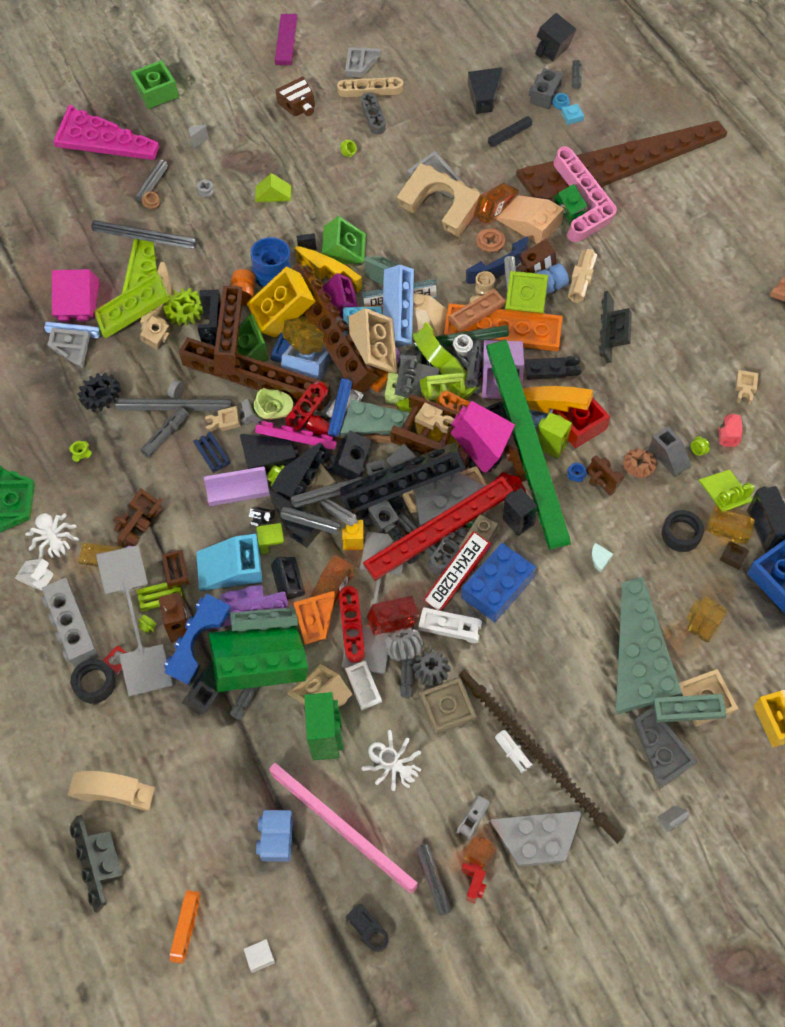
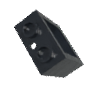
M777 486L761 487L756 490L747 512L765 553H767L785 540V503Z

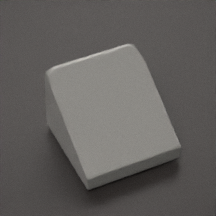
M206 124L188 127L193 149L209 139Z
M673 806L658 816V820L666 832H670L684 823L690 813L683 808Z

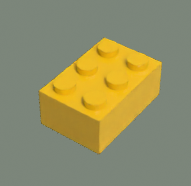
M286 266L247 302V305L261 333L276 338L316 301L301 273Z

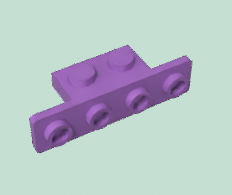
M262 585L249 586L245 589L228 591L220 595V600L231 606L230 612L289 608L285 592L264 596ZM230 613L222 627L231 625ZM209 628V629H207L206 631L213 630V629H217V628Z

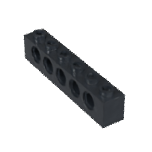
M454 442L340 487V498L345 509L355 513L465 470L464 460L457 443Z

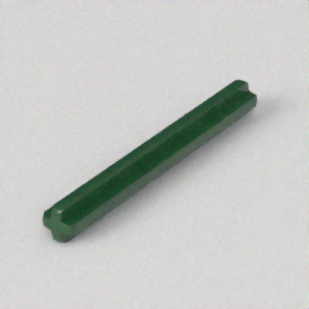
M508 325L435 337L446 346L453 345L454 339L461 334L469 336L472 340L480 339L481 341L508 337L509 327ZM414 340V347L417 351H419L420 349L418 348Z

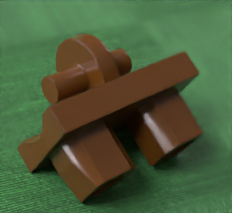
M596 455L592 457L590 465L586 468L587 473L591 476L589 484L591 486L599 484L609 495H612L622 483L624 475L620 471L613 472L610 469L611 463L606 457L600 459Z
M138 509L129 522L127 520L130 515L127 513L122 517H114L113 521L116 526L113 530L119 533L123 529L117 538L116 544L122 547L123 544L127 547L136 546L140 538L131 532L136 528L145 533L149 528L151 522L143 517L144 512Z

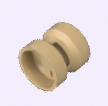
M483 271L477 274L475 288L477 295L483 296L494 289L495 277L492 273Z

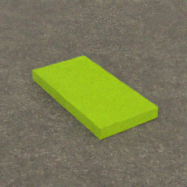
M159 273L153 274L94 310L102 335L108 338L169 301L170 297Z

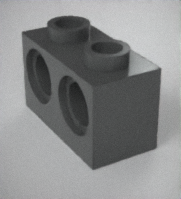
M543 68L542 72L537 74L534 86L531 85L530 104L550 109L553 98L558 94L562 86L563 73Z

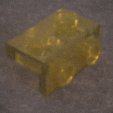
M714 506L706 531L711 532L715 536L732 539L736 543L747 544L752 534L755 519L731 511L722 512L719 507Z

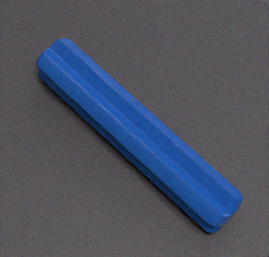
M341 379L328 429V435L338 437L340 434L352 386V381L348 379Z

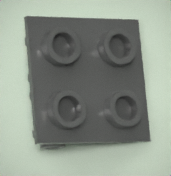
M409 356L407 360L401 358L394 395L409 398L410 394L422 396L420 380L426 376L438 375L439 368L420 364L415 356Z

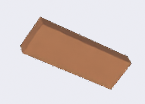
M493 289L449 315L448 320L459 332H462L505 306L506 300Z

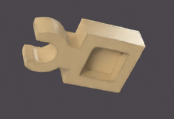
M738 370L735 391L740 392L737 396V403H740L742 397L748 399L749 405L752 403L753 394L757 390L758 373Z
M424 403L415 417V422L432 430L435 426H438L441 432L448 433L449 427L444 424L448 423L451 425L453 418L442 416L443 410Z
M237 406L219 410L216 417L213 415L205 417L208 423L213 422L211 425L206 426L209 432L216 431L218 427L222 431L241 427Z

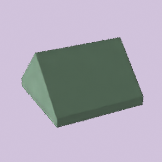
M366 256L364 259L365 277L384 285V270L400 264L382 256Z

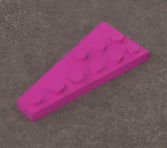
M70 104L53 141L54 146L60 148L155 160L159 149L158 142L142 135L132 134L131 130H123L117 124L98 116L88 115L86 111H79Z

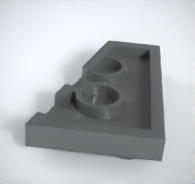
M654 707L635 719L634 723L659 789L697 763L696 759L666 722L656 723Z

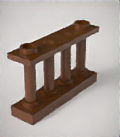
M410 394L409 408H411V411L402 427L393 425L390 431L391 442L400 446L405 444L408 449L423 455L447 446L454 427L450 424L447 425L449 427L448 433H443L440 441L429 439L428 436L432 429L425 426L421 434H415L409 430L424 403L443 410L442 416H450L453 419L459 412L426 400L422 396ZM459 445L458 448L463 457L466 469L468 465L469 454L466 453V451L462 448L461 445Z

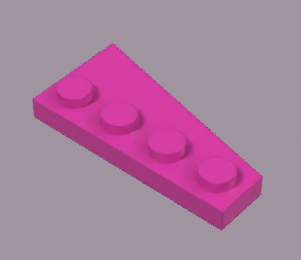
M267 421L258 422L256 425L255 433L314 446L322 443L325 448L333 450L336 447V441L330 435L321 434V437L314 436L312 431L301 430V432L293 431V427L282 425L280 428L273 426L274 423Z

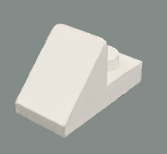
M44 559L29 560L24 563L15 579L42 590V587L47 586L53 577V573L47 569L49 563Z

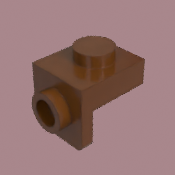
M140 488L128 506L134 511L142 510L144 512L143 517L149 520L152 515L156 517L163 507L160 504L163 499L159 498L157 500Z

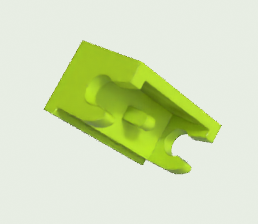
M464 373L434 375L422 378L420 380L422 397L429 401L437 400L444 391L452 392L461 397V393H465Z

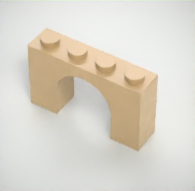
M420 163L397 196L399 206L415 214L424 199L431 193L437 191L450 193L454 197V203L443 218L442 224L444 230L460 237L483 203L481 193L475 188L471 189L465 186L459 180L451 179L446 173L437 172L430 165L426 166Z

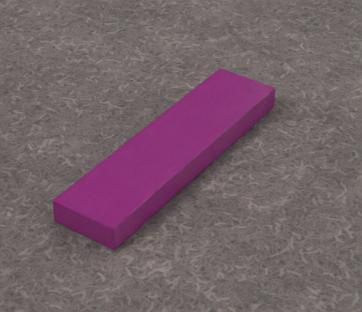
M281 14L275 65H292L297 14Z

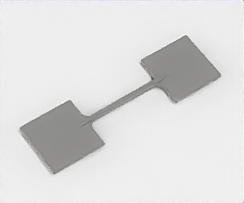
M367 531L360 570L367 571L363 562L395 542L389 534ZM403 564L387 574L402 575ZM379 578L376 584L370 623L367 628L362 629L365 657L361 662L366 660L370 672L385 674L388 658L385 639L392 633L377 631L373 628L381 578ZM352 629L348 631L347 635L350 637H354L358 635L359 632L355 629ZM352 644V653L357 654L356 644ZM344 650L341 668L345 669L358 664L349 662L346 659Z
M139 546L96 554L105 595L124 592L127 596L138 647L135 651L119 655L129 697L173 686L171 676L164 673L166 670L164 668L166 656L163 644L146 648L141 644L130 598V591L133 588L148 585Z

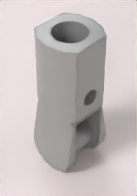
M476 796L456 833L459 834L461 832L468 836L467 839L470 840L490 805L489 801ZM467 820L475 823L472 828L465 824Z

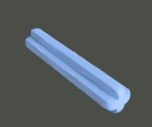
M49 321L44 326L47 333H51V328L89 332L91 338H99L101 334L100 328Z

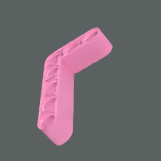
M561 147L555 157L554 166L569 186L573 184L576 186L588 209V212L572 221L567 232V237L570 241L579 242L609 225L617 210L614 203L576 154L569 147Z

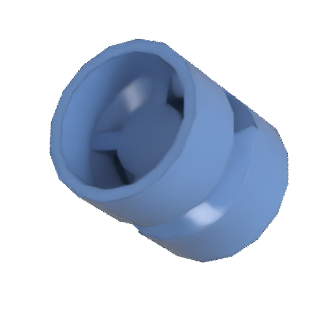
M560 263L550 266L548 270L544 269L535 273L548 275L546 295L553 293L555 289H562L569 284L568 274Z

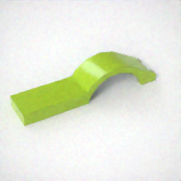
M425 322L423 324L424 327L418 333L412 335L418 348L435 368H439L442 375L464 373L465 384L467 371L438 342L434 336L433 328L428 322ZM465 385V393H461V398L467 400L479 386L470 388Z

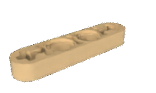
M398 77L341 80L337 83V92L341 97H361L364 93L368 92L375 94V96L397 95L403 91V80ZM377 85L383 86L382 88H375ZM359 86L366 87L365 89H358Z

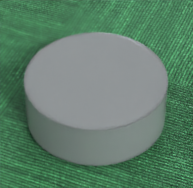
M179 379L173 380L168 388V396L173 399H179L184 392L185 383Z

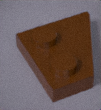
M511 433L504 450L508 462H513L517 477L522 482H525L527 479L513 434Z

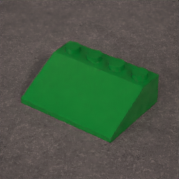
M296 626L288 628L273 627L266 630L249 629L244 632L229 630L209 633L217 692L306 681L308 664L304 646Z

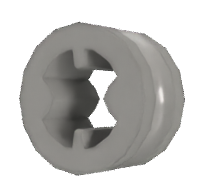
M210 180L198 182L197 189L201 197H209L213 194V183Z

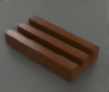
M178 550L163 554L162 560L168 589H173L174 585L177 588L181 587L182 583L189 585L183 551ZM176 556H179L183 574L181 578L179 577ZM168 558L172 560L175 576L173 580H171Z

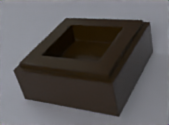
M729 541L720 561L739 570L749 550Z

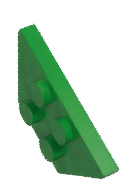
M1 465L0 533L31 519L35 490L34 480L26 476H20L17 472H10Z

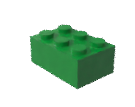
M332 692L304 695L307 742L312 760L340 758L339 751L343 750V737L341 734L342 721L338 700H334Z

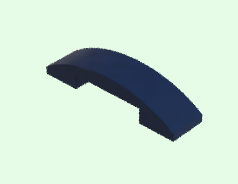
M528 236L512 244V250L509 254L485 266L481 261L466 269L467 284H475L477 274L483 271L492 273L495 279L504 275V259L507 256H514L515 266H517L521 262L520 255L528 250Z

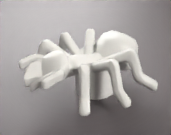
M47 513L40 514L35 519L38 529L31 528L30 532L25 533L26 536H32L34 533L42 535L32 539V545L28 548L30 551L36 547L37 541L45 540L39 546L38 559L43 558L44 547L47 544L50 545L48 553L51 558H53L52 550L59 558H61L60 552L65 555L66 551L63 544H65L67 549H70L66 541H61V537H68L72 541H79V538L72 536L68 532L60 533L65 527L68 529L76 528V524L62 523L57 528L58 521H62L67 516L65 513L62 516L56 515L54 520Z
M388 730L389 747L386 748L384 744L375 742L368 749L372 762L380 765L374 767L370 765L363 766L361 769L362 771L371 770L373 772L382 768L385 769L382 776L375 781L376 785L384 781L389 771L392 770V791L396 789V772H400L401 783L405 787L410 788V785L404 779L409 783L415 782L411 775L418 777V774L412 769L421 772V768L415 765L403 766L402 763L413 761L421 752L418 750L410 757L398 760L404 753L409 738L407 737L404 740L401 749L397 753L393 749L392 731Z

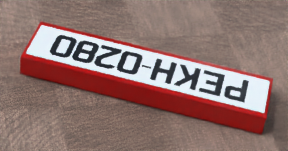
M473 531L423 601L435 610L443 611L492 544Z

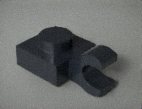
M258 506L250 508L249 517H253L250 525L259 527L261 523H267V521L274 519L276 510Z

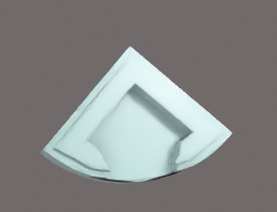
M597 543L594 544L591 552L592 561L595 568L602 572L613 557V554Z

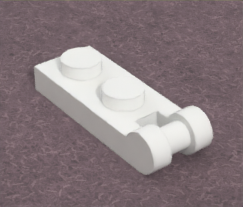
M423 607L418 630L463 639L470 643H478V630L481 629L482 621L473 617ZM464 625L469 626L470 630H463Z

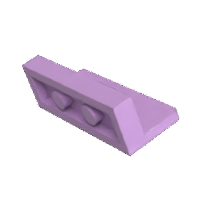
M265 467L203 477L209 506L270 496Z

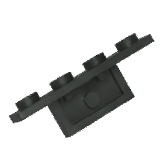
M604 291V299L601 301L603 314H601L602 330H600L601 345L599 346V353L607 363H611L612 347L631 344L632 312L630 308L614 311V300L609 291Z
M77 815L70 825V834L76 842V857L81 861L83 868V882L87 883L89 891L88 902L90 906H93L94 912H99L106 904L101 883L120 879L122 872L110 831L88 836L82 815Z

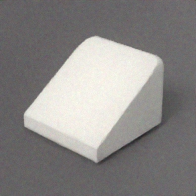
M267 939L244 949L252 973L275 964Z

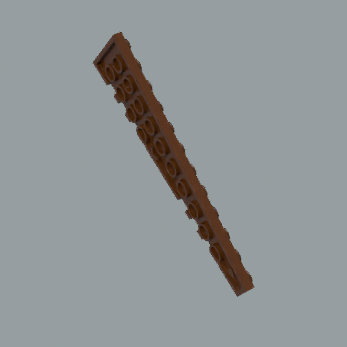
M717 120L636 141H628L624 144L576 156L600 187H603L725 138L727 131ZM554 161L527 166L516 171L517 177L534 198L547 199L556 203L553 196L569 187L555 168Z

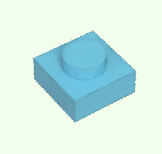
M578 104L561 109V114L567 125L584 120V114Z

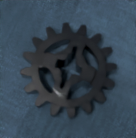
M97 373L95 378L89 376V381L84 380L83 383L85 385L80 386L81 392L77 393L79 401L86 410L91 409L92 412H95L98 408L101 412L103 407L106 406L109 409L110 403H116L114 399L120 398L118 392H121L119 382L112 374L108 376L107 373H104L100 376Z

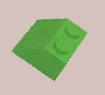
M337 216L324 226L322 254L342 264L364 263L366 233L340 216Z

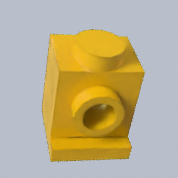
M358 520L357 524L354 523L353 526L346 524V528H342L343 550L364 549L363 520Z

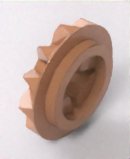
M484 229L476 237L477 248H481L482 252L488 251L489 254L491 252L498 253L500 249L503 250L505 236L497 229ZM494 239V243L487 244V241L490 242Z
M637 447L635 450H629L625 455L623 465L630 475L643 478L654 472L656 460L653 453L647 452V449L641 450ZM643 458V463L637 467V461Z

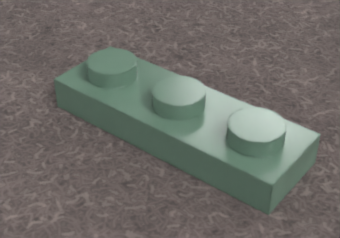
M295 607L230 612L232 631L244 632L249 629L266 630L273 627L288 628L298 625Z
M723 694L653 699L656 723L725 719L727 716Z

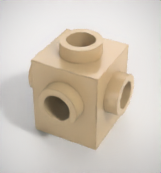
M151 316L150 320H145L141 327L140 341L158 350L161 343H166L170 336L169 325H167L164 319Z

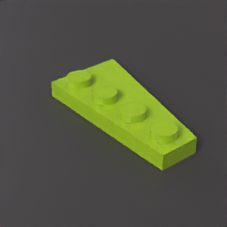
M134 239L122 293L157 273L154 242Z

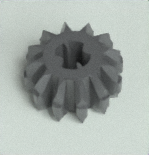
M432 648L430 654L423 650L422 657L416 656V664H413V670L416 671L415 678H421L422 685L428 681L429 687H433V682L441 685V679H448L447 672H450L451 666L448 665V657L442 658V651L434 654V649ZM430 666H434V670H429Z

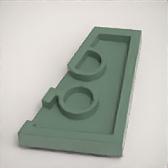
M351 400L340 433L341 437H344L350 430L361 436H367L370 433L390 434L393 425L397 427L403 426L409 412Z

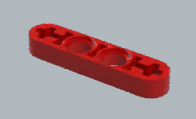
M346 586L339 592L346 659L349 662L358 663L365 657L359 596L356 588ZM347 595H351L352 604L347 603ZM354 611L357 613L354 618L345 617L347 612ZM352 629L359 632L354 637L348 636L347 633ZM352 644H356L357 654L352 653Z

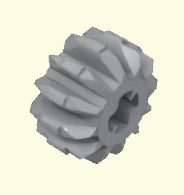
M408 628L394 631L385 639L386 651L390 659H396V661L413 659L414 656L419 655L420 651L423 650L422 638L415 629Z

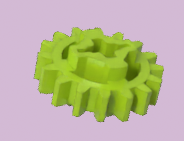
M181 288V292L178 293L174 290L173 296L169 294L170 300L165 302L163 308L166 318L170 319L172 324L177 321L178 326L182 323L188 326V322L195 324V319L201 320L200 314L204 313L198 291L192 293L191 288L187 291Z

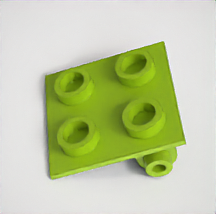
M730 469L699 479V482L722 512L751 503L752 501L751 494L755 490L754 485L745 483L742 486Z

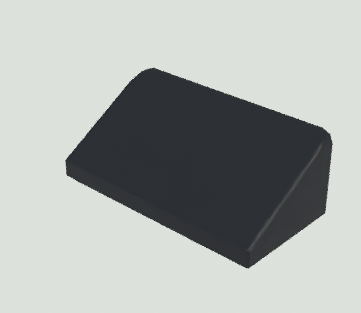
M276 557L271 564L278 593L285 592L287 600L304 596L305 590L296 558Z

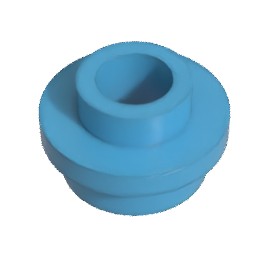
M559 93L553 98L552 104L556 109L561 110L563 107L570 105V100L566 94Z

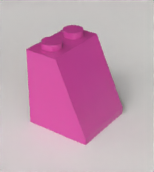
M90 269L52 270V316L60 322H69L70 319L86 322L89 319L95 318L94 310H96L99 278Z
M471 401L467 407L463 405L459 414H456L451 423L454 426L451 434L484 473H487L501 457L515 424Z

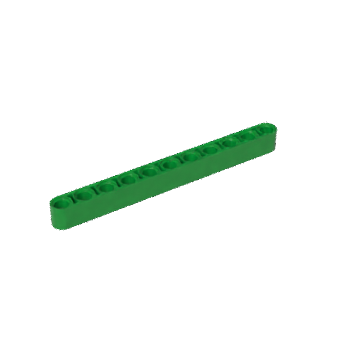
M507 340L487 344V354L508 421L515 424L512 434L533 501L537 505V514L549 550L571 545L567 526Z

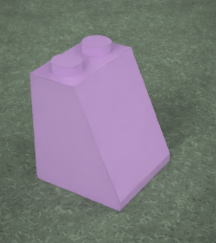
M484 340L482 398L501 399L486 349L487 344L498 341ZM507 341L521 385L523 386V341Z

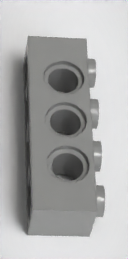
M65 577L42 587L44 596L41 599L44 606L50 608L51 613L48 614L51 624L57 626L58 631L55 632L59 644H64L65 649L62 650L66 662L71 661L73 666L77 667L83 661L98 658L99 654L67 578ZM61 603H65L64 606L58 608ZM72 620L71 624L64 626L66 622ZM80 638L77 643L71 644L74 639Z

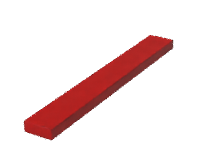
M503 476L499 477L363 562L364 567L374 581L378 580L471 522L479 514L482 515L503 502L505 497L514 490Z

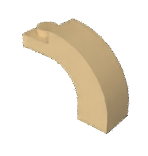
M80 771L73 773L67 796L86 802L95 800L112 801L147 811L150 808L155 787L139 783L138 779L101 771Z

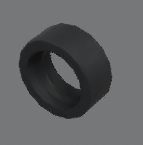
M678 510L669 514L665 519L661 532L662 539L674 551L689 552L700 543L704 533V526L701 519L693 512ZM675 522L687 523L694 529L695 536L691 540L678 539L671 533V525Z
M88 659L74 668L70 684L74 693L83 702L89 704L99 703L106 700L112 694L115 688V676L111 668L104 661ZM93 670L102 671L105 674L106 681L99 690L91 693L82 690L80 682L83 676Z

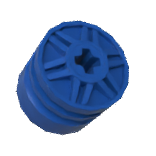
M267 237L258 240L251 247L252 273L255 274L256 283L260 286L265 287L286 266L291 268L290 249L283 240Z

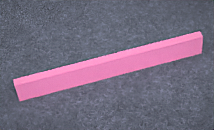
M274 763L269 768L271 776L406 891L410 894L415 892L418 888V883L279 765Z

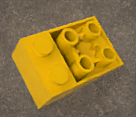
M785 690L762 696L754 705L772 748L785 744Z

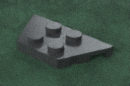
M458 472L414 489L413 493L416 500L415 506L418 513L419 527L485 486Z

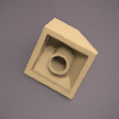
M413 293L412 335L418 333L424 327L423 324L425 322H428L433 328L434 336L443 335L448 310L429 295Z
M322 664L307 675L306 681L297 683L287 692L289 696L304 706V695L332 692L334 700H338L339 707L344 705L347 699L353 695L340 675Z

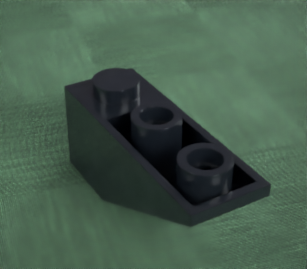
M322 443L316 444L281 469L271 488L276 493L283 494L289 500H291L292 496L306 493L309 483L316 477L317 469L325 461L328 450Z
M270 489L271 502L290 538L307 548L321 530L282 519L280 513L283 507H289L302 512L306 511L303 507L294 508L286 496Z
M212 658L182 701L184 705L199 715L207 712L219 694L216 687Z

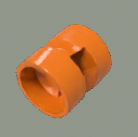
M239 269L232 274L231 286L242 287V305H247V302L254 297L256 276L249 270Z

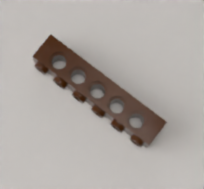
M223 285L214 351V374L234 375L242 311V287Z

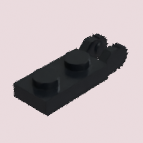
M580 357L525 359L526 377L528 380L578 376L582 371L580 367L575 365L580 364Z

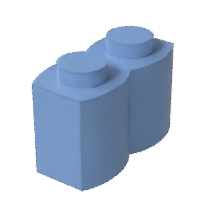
M263 810V816L258 819V831H262L261 840H257L256 854L260 855L261 860L264 862H290L293 834L292 811Z

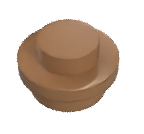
M149 191L142 196V204L148 209H156L160 204V199L155 192Z

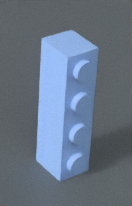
M397 265L384 270L383 315L393 318L395 348L412 344L414 269L403 265Z

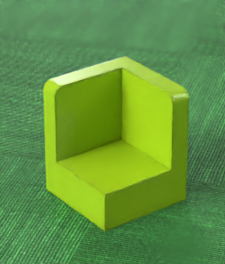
M281 523L256 527L261 555L269 553V545L284 543Z

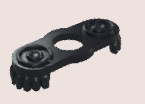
M393 497L392 500L388 501L397 516L404 511L405 502L401 497ZM363 509L358 514V520H363L366 527L374 525L367 515L368 509ZM386 516L385 518L379 519L383 522H387L389 520V517Z

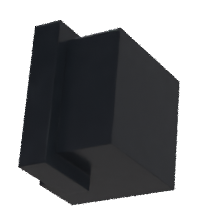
M555 13L539 28L536 37L541 41L535 54L538 57L544 54L554 62L570 46L577 29L558 13Z

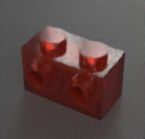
M407 596L372 604L367 614V619L373 635H378L414 626L419 616V611L413 597Z

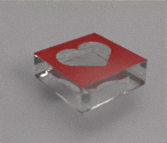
M117 645L102 661L115 674L120 676L123 670L119 655L127 652Z

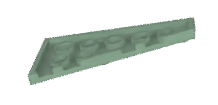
M643 577L622 582L617 714L653 705L654 698L683 696Z

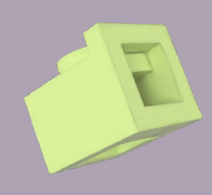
M388 373L385 403L396 406V402L406 399V397L394 395L398 374Z

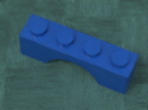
M209 594L199 599L194 618L190 617L186 623L185 628L187 631L185 635L178 638L174 647L176 651L173 657L169 656L164 664L165 674L190 687L201 668L193 653L195 640L203 631L209 628H222L232 609L229 604Z

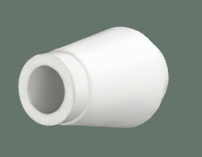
M461 334L454 339L453 346L459 355L467 358L468 352L473 346V341L469 336Z

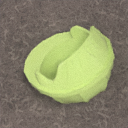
M263 388L259 390L254 401L255 412L259 417L269 421L286 417L293 409L291 397L278 390Z

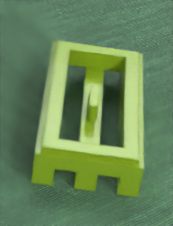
M166 582L138 589L137 594L141 611L160 607L159 600L144 603L145 601L158 599L159 597L174 593H180L182 596L181 587L177 588L174 585L173 589L169 590Z

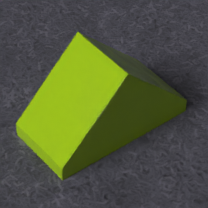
M272 173L256 185L255 202L291 201V185Z

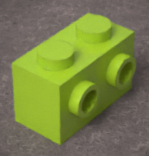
M551 412L546 419L542 418L538 425L540 431L537 434L542 451L559 459L568 445L572 423L565 420L562 416Z

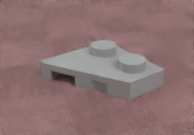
M349 47L345 76L363 77L381 56V49Z
M51 328L48 347L74 365L83 368L91 335L85 331Z

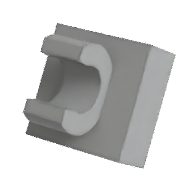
M247 398L241 402L243 408L239 410V414L245 416L240 420L241 423L248 425L251 422L257 424L263 421V418L259 417L255 412L253 401Z

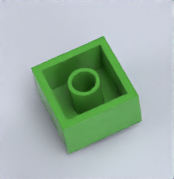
M162 60L131 72L135 89L147 109L179 97L176 81Z

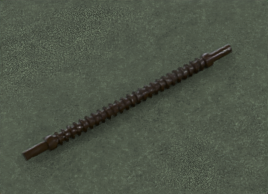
M463 670L459 677L473 690L472 694L477 699L480 698L481 703H485L484 707H489V712H494L493 716H497V720L502 721V726H507V731L511 730V735L516 736L515 740H520V745H525V750L529 749V754L534 755L533 759H538V764H543L542 768L547 769V774L551 773V778H556L557 784L561 783L560 787L566 789L565 793L571 794L570 798H575L574 802L580 804L579 808L585 809L584 813L588 812L590 814L589 818L594 819L593 823L597 827L601 826L618 844L624 837L607 820L608 816L604 812L600 813V808H595L594 802L590 803V798L585 797V792H580V787L576 788L575 782L571 783L572 778H567V773H562V768H557L558 764L553 763V758L549 759V754H544L543 748L539 749L540 745L534 743L535 739L531 740V735H526L525 729L521 730L522 726L517 725V720H512V715L508 716V711H503L504 707H500L498 701L495 702V697H490L491 693H487V689L482 684L479 685L466 670Z

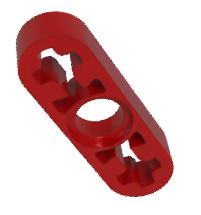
M315 382L307 388L286 417V426L293 427V431H298L304 427L327 395L328 390L324 383ZM319 388V395H317L314 399L311 398L316 392L315 389ZM304 401L311 405L309 412L302 408ZM300 414L301 417L297 421L298 424L295 425L293 423L294 418Z

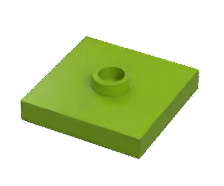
M510 271L505 310L544 314L548 275Z

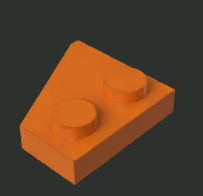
M335 591L294 602L305 645L327 639Z

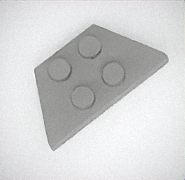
M581 811L491 819L490 822L518 867L564 863L575 835Z

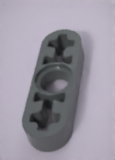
M370 92L364 93L361 96V106L370 130L374 134H382L386 130V121L375 94ZM373 111L377 112L376 115H370L369 113Z
M461 527L445 537L428 562V568L432 573L442 574L458 553L459 546L467 535V531ZM458 535L459 538L457 539V541H453L454 537ZM443 547L451 548L453 553L445 552ZM440 558L443 559L442 564H436Z

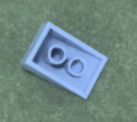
M301 332L282 355L281 368L321 381L332 357L319 336Z

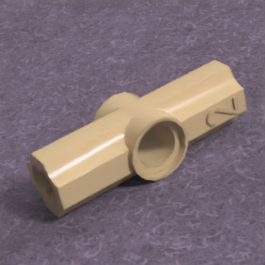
M591 249L581 252L578 264L574 267L568 298L575 303L584 300L587 288L592 281L597 254Z

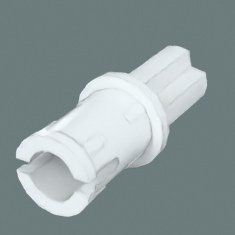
M502 730L495 736L497 742L507 753L506 757L513 761L521 774L526 772L527 768L530 769L533 766L521 751L522 747L520 745L517 746L506 730Z

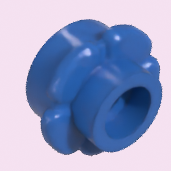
M573 463L567 469V477L571 481L582 482L587 476L586 468L581 463Z

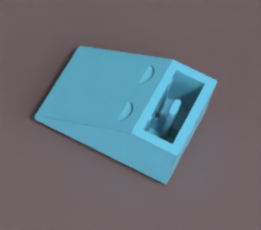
M256 534L235 536L196 552L199 591L263 583L260 548Z

